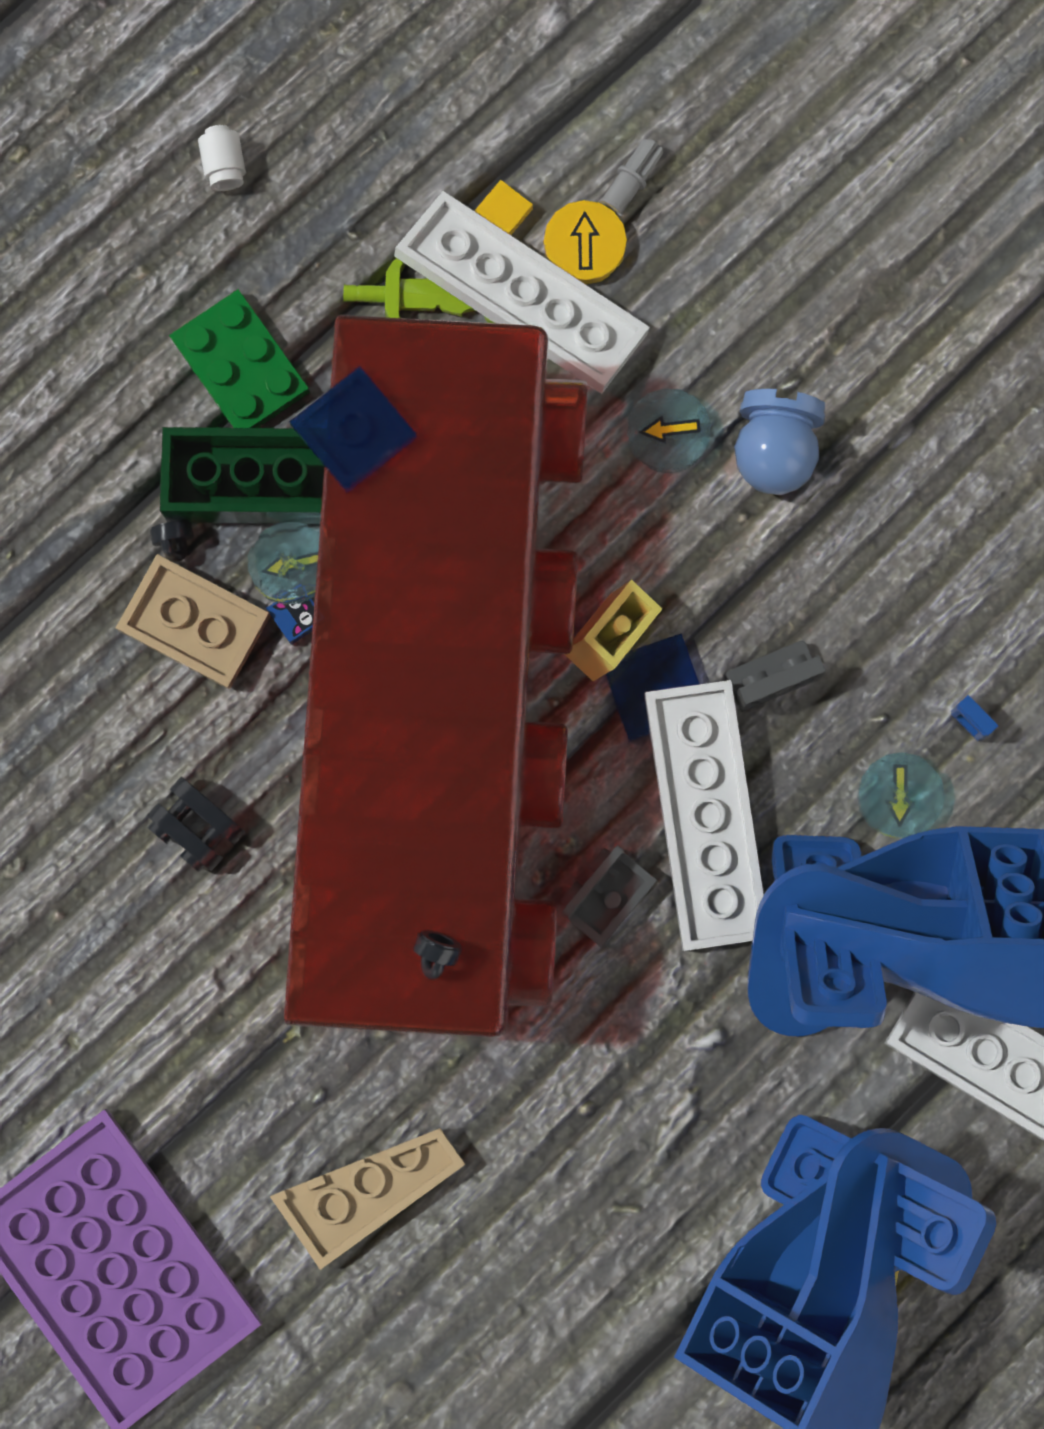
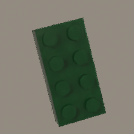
M162 427L160 512L167 522L188 520L191 523L336 524L338 440L334 429Z

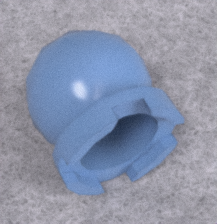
M777 389L746 391L743 402L740 405V414L750 422L740 430L734 446L737 469L745 481L759 492L783 495L799 489L810 479L819 460L818 440L812 429L821 427L825 422V402L800 392L797 393V400L777 398Z

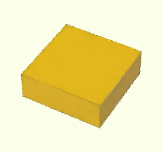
M500 180L475 209V212L509 235H512L533 210V204Z

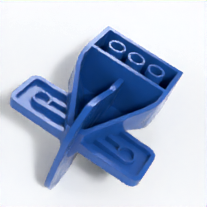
M966 826L939 828L905 837L862 857L859 845L854 840L846 837L784 835L774 841L772 865L775 882L765 892L756 912L747 979L748 999L751 1009L756 1018L765 1027L786 1036L811 1035L828 1027H876L884 1021L886 1012L885 981L975 1016L1008 1024L1044 1028V829Z
M797 1115L786 1125L761 1179L763 1192L768 1197L783 1204V1206L750 1230L726 1255L714 1273L674 1358L783 1429H880L886 1408L898 1334L895 1272L902 1269L947 1294H961L970 1285L995 1232L996 1216L989 1207L972 1199L970 1179L964 1168L957 1161L901 1132L886 1128L867 1130L851 1139L808 1116Z

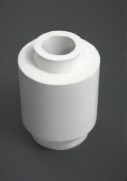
M215 125L207 128L205 134L198 138L205 180L210 182V187L214 191H229L239 188L243 185V176L246 174L239 133L230 130L226 125Z

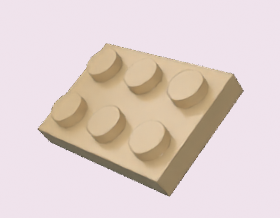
M157 554L118 622L116 629L230 690L271 615L269 612Z

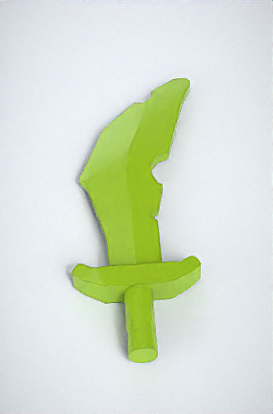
M397 258L386 271L385 286L344 285L343 288L344 302L385 303V317L397 333L403 330V321L399 316V310L435 311L436 308H440L444 313L461 317L467 312L476 311L428 278L400 279L405 263ZM485 317L487 323L497 325Z

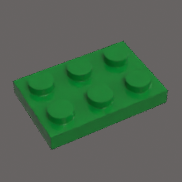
M239 289L169 335L171 341L233 428H259L310 393L305 382Z

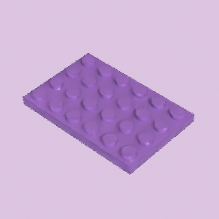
M108 1109L101 1111L0 1188V1274L111 1429L129 1428L263 1324Z

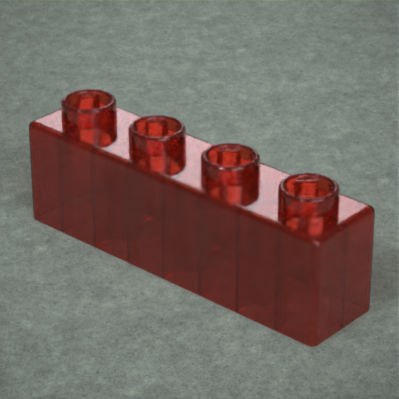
M338 315L336 317L284 1021L287 1025L309 1029L497 1040L505 1037L508 1033L510 1005L549 1007L552 1005L558 904L550 900L517 899L521 827L558 829L563 824L568 727L559 723L528 722L532 652L568 654L573 650L578 554L573 550L538 548L542 482L577 484L583 479L588 384L583 380L548 378L549 340L548 334L542 327ZM423 930L443 933L457 940L462 946L458 963L455 966L445 965L441 976L434 980L425 977L421 969V956L413 950L418 933Z

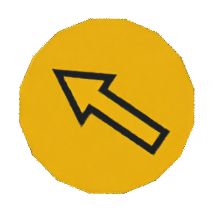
M587 200L568 203L556 211L546 225L543 240L546 259L585 285L601 282L609 277L624 260L627 243L624 225L616 213L602 203Z

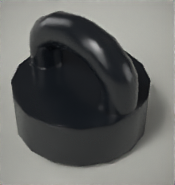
M188 520L171 521L153 526L150 529L152 545L161 546L163 553L169 560L179 562L185 559L188 552L186 541L194 538L191 522ZM176 543L177 551L173 549L172 544Z
M423 930L418 933L413 950L421 956V969L425 977L434 980L441 976L445 965L455 966L458 963L462 946L457 940L443 933Z

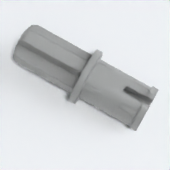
M652 139L642 140L626 165L619 166L617 178L604 197L600 199L599 203L613 210L619 218L622 217L624 210L637 191L643 190L646 187L645 179L663 155L662 147Z

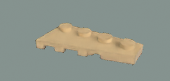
M439 1128L271 1195L270 1198L321 1270L466 1164L442 1129Z

